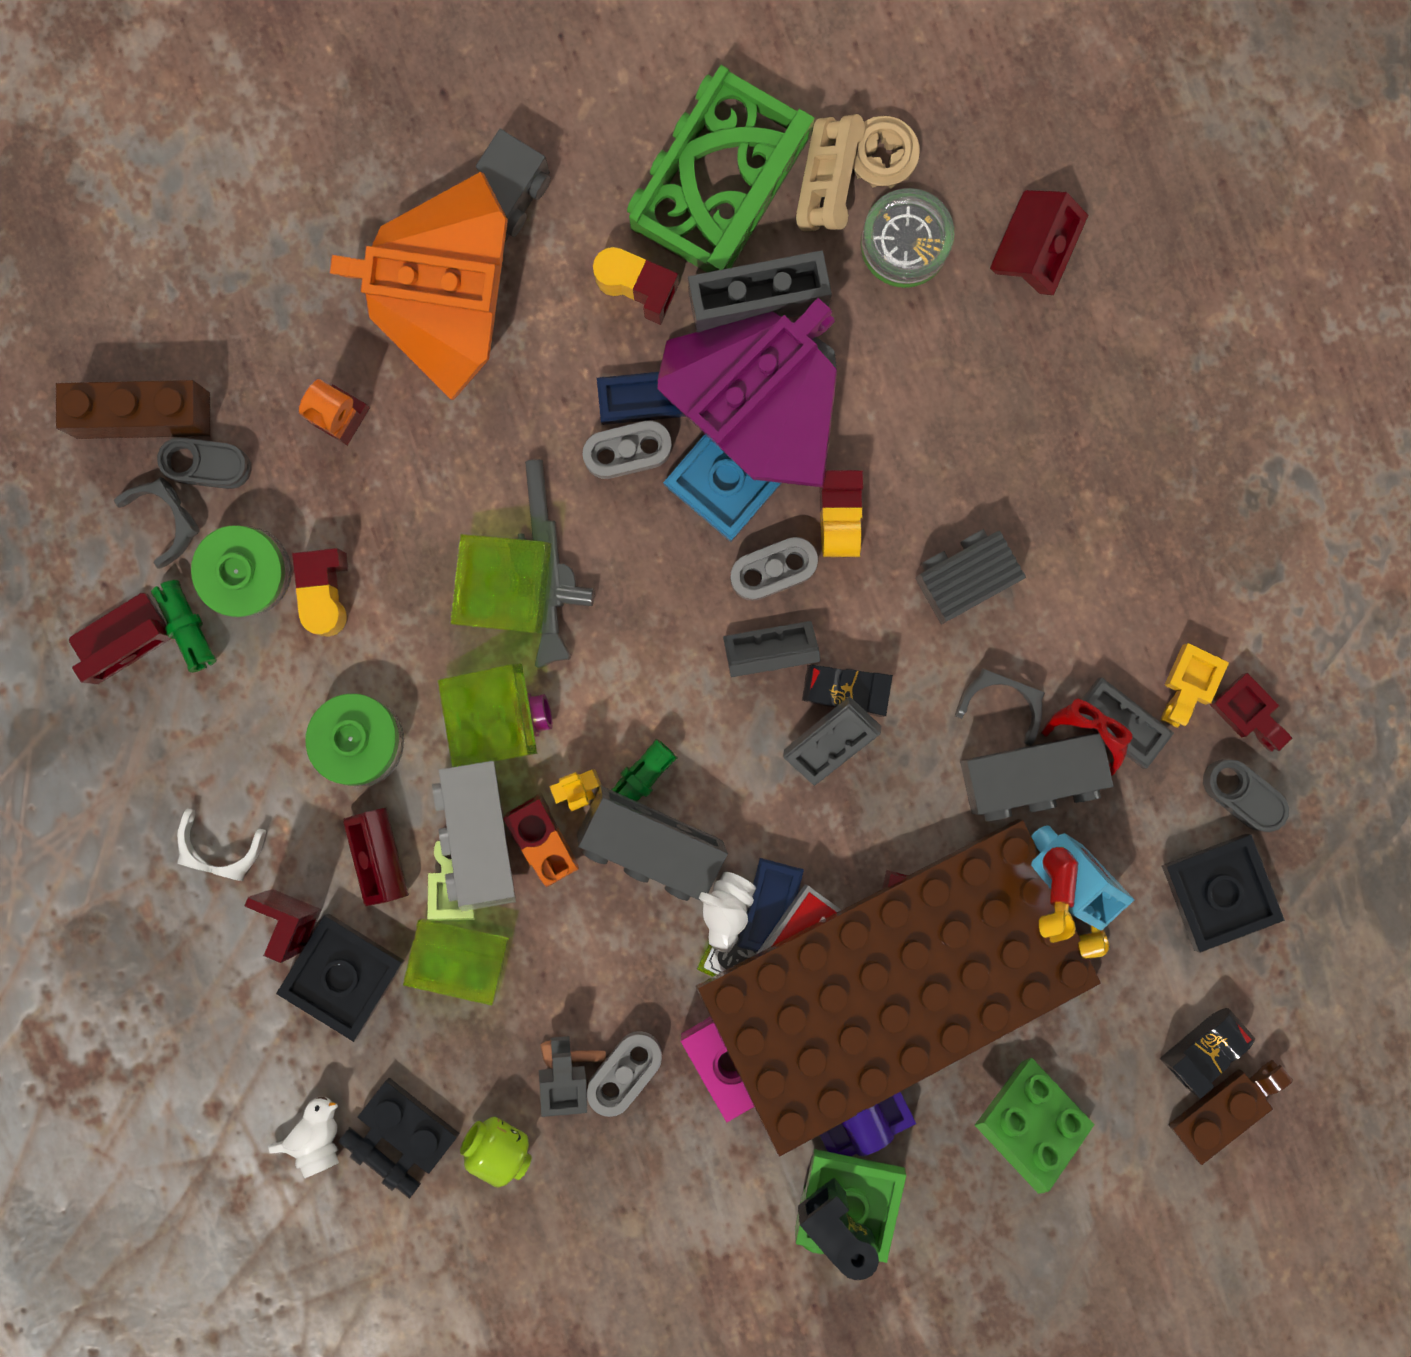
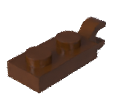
M1273 1060L1263 1065L1250 1078L1242 1070L1238 1069L1168 1125L1202 1166L1272 1111V1106L1265 1098L1288 1087L1293 1082V1079L1281 1065L1278 1066Z

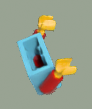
M1043 826L1031 836L1039 852V855L1032 860L1031 866L1051 889L1050 904L1055 907V913L1039 918L1040 933L1044 938L1049 937L1052 943L1071 938L1076 930L1072 914L1091 925L1092 933L1079 935L1081 941L1078 944L1081 956L1085 959L1102 957L1109 950V942L1104 928L1135 899L1081 843L1066 833L1058 836L1050 826Z

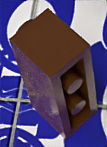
M194 380L56 383V429L76 439L210 436V392Z

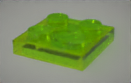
M461 534L451 624L541 634L551 543Z
M522 663L438 680L452 767L538 754Z

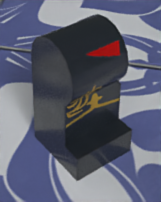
M807 665L802 701L835 708L850 696L869 715L884 717L887 714L893 675Z
M1224 1008L1205 1019L1159 1059L1187 1090L1201 1099L1214 1087L1212 1082L1230 1066V1063L1240 1058L1251 1048L1255 1037L1229 1008Z
M833 1178L798 1205L800 1226L842 1274L849 1279L864 1280L874 1274L879 1264L875 1237L868 1227L856 1223L847 1213L849 1207L846 1191Z

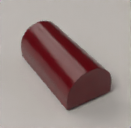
M387 807L344 818L343 823L364 905L370 906L408 896L409 893Z

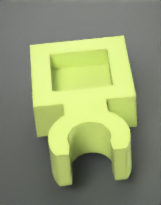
M437 841L434 846V856L441 865V873H428L427 919L429 921L475 920V909L461 912L458 907V900L449 902L445 874L453 873L452 859L442 855L440 841Z

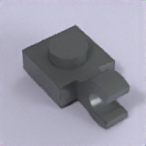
M569 1036L551 1038L553 1069L539 1070L541 1117L587 1113L585 1066L572 1067Z

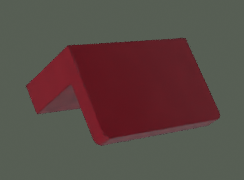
M1024 191L990 269L997 275L1022 277L1039 294L1054 296L1089 215L1067 192Z
M145 593L138 594L69 638V643L81 661L72 667L81 683L100 684L172 639V637H168L165 631L167 624L150 596Z
M273 889L249 896L244 905L249 909L278 920L263 956L279 963L303 951L322 911L320 908Z

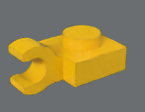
M1189 643L1182 645L1165 682V686L1175 690L1176 693L1167 704L1161 721L1176 728H1179L1180 724L1186 726L1197 701L1204 705L1212 702L1229 662Z
M592 769L582 774L574 772L559 778V783L549 787L556 804L567 800L570 810L574 811L589 805V800L595 798L592 789L600 787L602 784L596 769Z

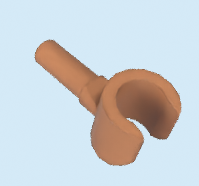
M551 1040L541 1043V1051L544 1063L553 1069ZM570 1051L572 1063L604 1062L606 1060V1051Z

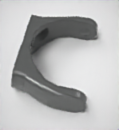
M162 477L154 482L130 488L114 499L116 506L121 508L140 496L155 494L171 507L176 524L175 539L170 549L154 560L153 563L157 569L163 568L179 558L185 552L193 537L200 532L192 516L180 505L181 500L174 488Z
M982 668L979 676L964 691L955 717L963 718L968 710L967 707L971 698L977 691L991 685L1011 686L1019 691L1029 704L1032 713L1031 724L1026 732L1024 743L1032 746L1041 725L1042 699L1045 692Z

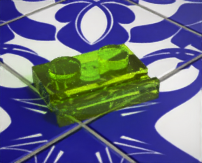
M419 919L403 986L492 1006L495 1002L509 938Z

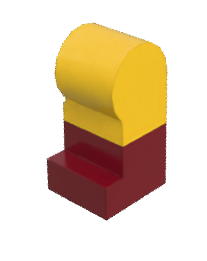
M615 247L605 248L594 259L593 271L596 284L603 293L610 296L624 295L644 304V317L659 325L662 324L679 286L678 273Z
M825 470L824 486L819 487L823 557H860L863 471Z
M338 548L292 553L301 624L307 631L316 635L326 637L337 635L346 624L347 614L344 606L339 602L336 572L348 571L347 553Z

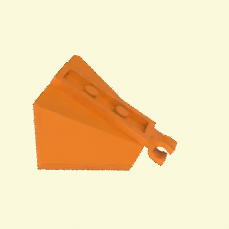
M482 172L473 175L380 226L372 246H366L365 260L332 255L330 273L362 280L361 292L366 294L369 318L451 400H454L488 362L491 350L508 219Z

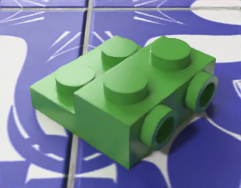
M814 1149L807 1183L803 1187L800 1204L831 1179L835 1178L846 1191L849 1207L847 1213L856 1223L863 1224L872 1231L876 1241L879 1261L887 1263L906 1180L905 1168ZM798 1213L795 1224L796 1244L802 1245L810 1252L824 1254L800 1226Z

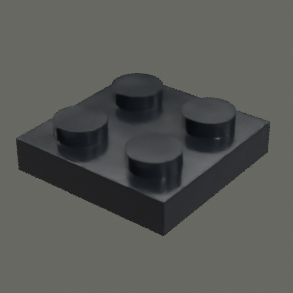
M1243 834L1161 865L1194 951L1201 953L1285 921L1251 834Z
M328 913L323 916L276 994L354 1042L358 1039L405 960Z

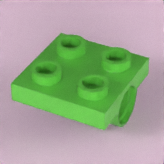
M1029 1058L1019 1064L976 1122L975 1127L1038 1194L1051 1190L1095 1124L1033 1058Z

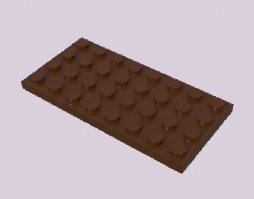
M1014 820L906 876V879L873 893L696 985L701 999L779 1157L856 1116L857 1113L875 1106L1101 984L1090 959H1085L1081 956L1078 944L1081 940L1076 930L1071 938L1054 943L1050 942L1049 937L1044 938L1040 933L1039 918L1055 913V907L1050 904L1051 889L1031 866L1032 860L1039 855V852L1024 820Z

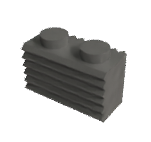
M982 529L960 542L964 549L961 552L948 558L945 551L921 563L925 572L919 574L915 579L941 625L1026 578L1025 573L1021 570V566L1018 564L1016 557L1012 554V550L1008 547L1007 541L1003 538V534L1000 531L988 536L985 530Z

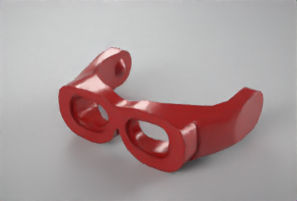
M1075 699L1072 704L1054 713L1041 731V734L1047 737L1050 732H1053L1054 727L1058 725L1097 729L1114 758L1109 764L1111 776L1122 765L1127 754L1128 744L1133 736L1124 725L1105 716L1099 709L1081 699ZM1081 714L1091 716L1094 720H1089ZM1107 727L1115 734V736L1108 732Z

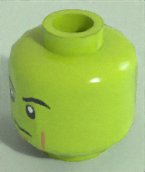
M498 1117L488 1118L484 1122H475L466 1134L460 1148V1154L464 1156L465 1169L470 1174L497 1188L506 1186L513 1179L520 1180L527 1172L532 1160V1156L527 1153L529 1148L528 1136L523 1131Z

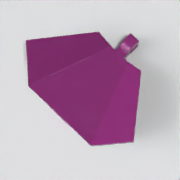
M817 298L795 323L791 322L785 315L781 317L772 311L666 340L658 376V390L753 480L814 487L824 486L837 369L818 349L817 344L812 339L822 335L835 322L831 316V309Z

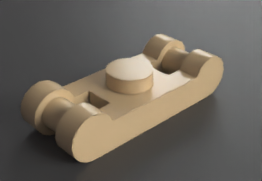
M858 114L845 115L840 121H836L833 117L819 118L814 123L796 214L797 225L801 231H816L821 226H825L828 230H840L847 225L848 210L846 200L857 143L862 141L865 134L863 118ZM821 197H825L823 207H820Z

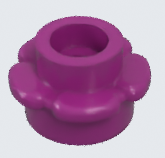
M531 693L525 694V703L518 704L517 707L520 725L523 730L530 729L531 733L538 737L541 731L550 730L553 727L550 705L545 694L531 696Z

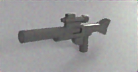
M535 459L525 461L533 541L527 542L524 534H518L517 543L511 544L512 562H519L521 580L519 595L522 597L532 596L534 590L530 578H536L542 637L535 666L543 668L555 661L569 660L571 658V654L558 634L557 607L563 606V603L593 606L595 591L594 588L576 587V579L572 568L565 564H559L556 522L548 520L543 460Z

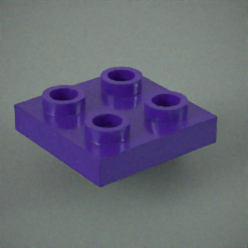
M899 1092L875 1106L857 1113L856 1116L824 1132L820 1137L828 1152L846 1156H853L855 1154L865 1156L884 1148L893 1141L895 1134L915 1125L916 1122L902 1093Z

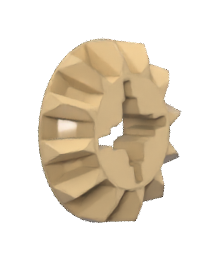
M877 116L864 122L865 134L862 141L857 143L853 164L857 179L862 178L870 183L872 188L877 186L892 188L903 180H908L918 163L920 153L919 142L914 131L902 120L891 116ZM879 137L886 150L897 151L891 154L888 168L882 163L880 157L873 158L870 156L876 153Z

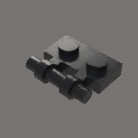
M388 1078L357 1117L371 1128L368 1134L363 1138L349 1127L338 1142L352 1153L350 1158L358 1165L364 1162L384 1178L382 1184L393 1191L396 1188L410 1199L421 1183L408 1174V1170L415 1163L429 1174L460 1133L391 1078ZM381 1138H384L403 1153V1156L397 1163L393 1162L375 1147Z

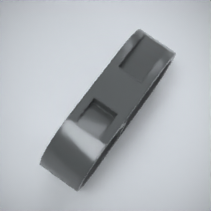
M172 438L161 446L157 455V462L161 472L168 478L183 484L235 489L244 485L251 474V462L248 456L236 446L228 443ZM180 449L190 450L193 455L192 466L185 472H175L171 466L173 454Z
M1221 759L1207 767L1203 776L1205 791L1247 827L1257 831L1272 832L1279 830L1285 825L1289 817L1287 800L1280 792L1245 764L1237 760ZM1225 768L1234 770L1239 778L1236 790L1229 794L1221 792L1216 783L1219 772Z

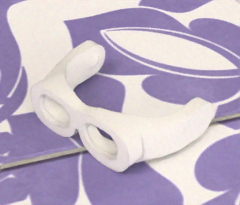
M187 808L183 813L177 834L180 854L177 864L243 881L246 872L254 864L262 850L266 838V830L257 829L251 848L244 858L228 866L216 867L205 862L196 853L191 844L190 831L195 818V810Z

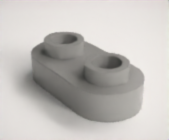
M643 421L595 433L586 441L583 447V460L589 472L601 479H611L661 466L668 460L672 450L671 437L668 430L655 421ZM648 439L654 440L658 444L657 450L651 454H647L641 449L642 443ZM601 451H612L615 454L614 460L609 464L600 463L598 455Z
M793 537L739 558L732 567L730 576L732 588L741 598L754 601L801 584L814 574L818 564L817 552L807 540ZM791 554L799 555L803 565L800 569L792 570L787 566L786 558ZM754 570L761 575L760 584L757 586L746 584L744 575L748 571Z
M643 1031L629 1033L618 1043L593 1074L587 1088V1100L596 1113L606 1117H613L623 1113L658 1071L662 1060V1050L658 1040L653 1035ZM635 1047L645 1048L648 1052L647 1058L643 1061L634 1060L630 1053ZM609 1082L615 1083L619 1088L618 1094L612 1097L605 1095L602 1091L603 1085Z

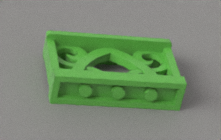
M723 65L719 66L713 77L708 74L703 79L696 93L698 103L691 114L685 112L680 117L673 132V137L676 138L668 152L661 150L657 155L650 170V175L653 176L645 190L637 189L627 208V212L630 213L631 230L644 235L705 272L733 267L810 139L815 117L803 110H794L734 75ZM726 99H736L743 103L748 116L746 126L737 127V116L732 108L730 110L731 115L727 120H719L715 116L718 104ZM757 112L786 128L785 133L755 127ZM706 125L711 133L698 137ZM739 147L737 154L738 169L745 182L752 187L749 193L724 191L711 196L703 203L695 178L694 161L715 151ZM748 147H754L752 158L756 155H761L765 158V164L762 167L752 168L748 165L746 159ZM678 169L681 186L670 184ZM670 198L675 201L676 206L672 211L667 212L668 216H680L688 209L691 217L681 225L666 227L656 219L655 209L663 199ZM723 203L732 205L735 211L730 219H723L720 216V209L716 211L713 217L709 214L711 210ZM697 226L702 235L715 249L710 254L686 240L683 236Z

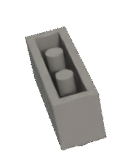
M494 761L439 769L440 783L432 784L436 811H445L447 827L439 829V839L442 855H451L453 873L445 874L449 902L458 900V907L461 912L515 903V892Z

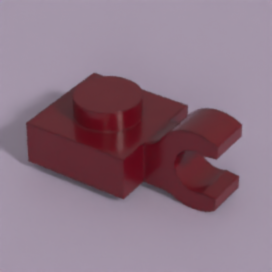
M1248 673L1242 674L1210 704L1241 738L1247 737L1254 731L1259 742L1270 752L1274 749L1280 751L1293 739L1270 716L1279 705Z

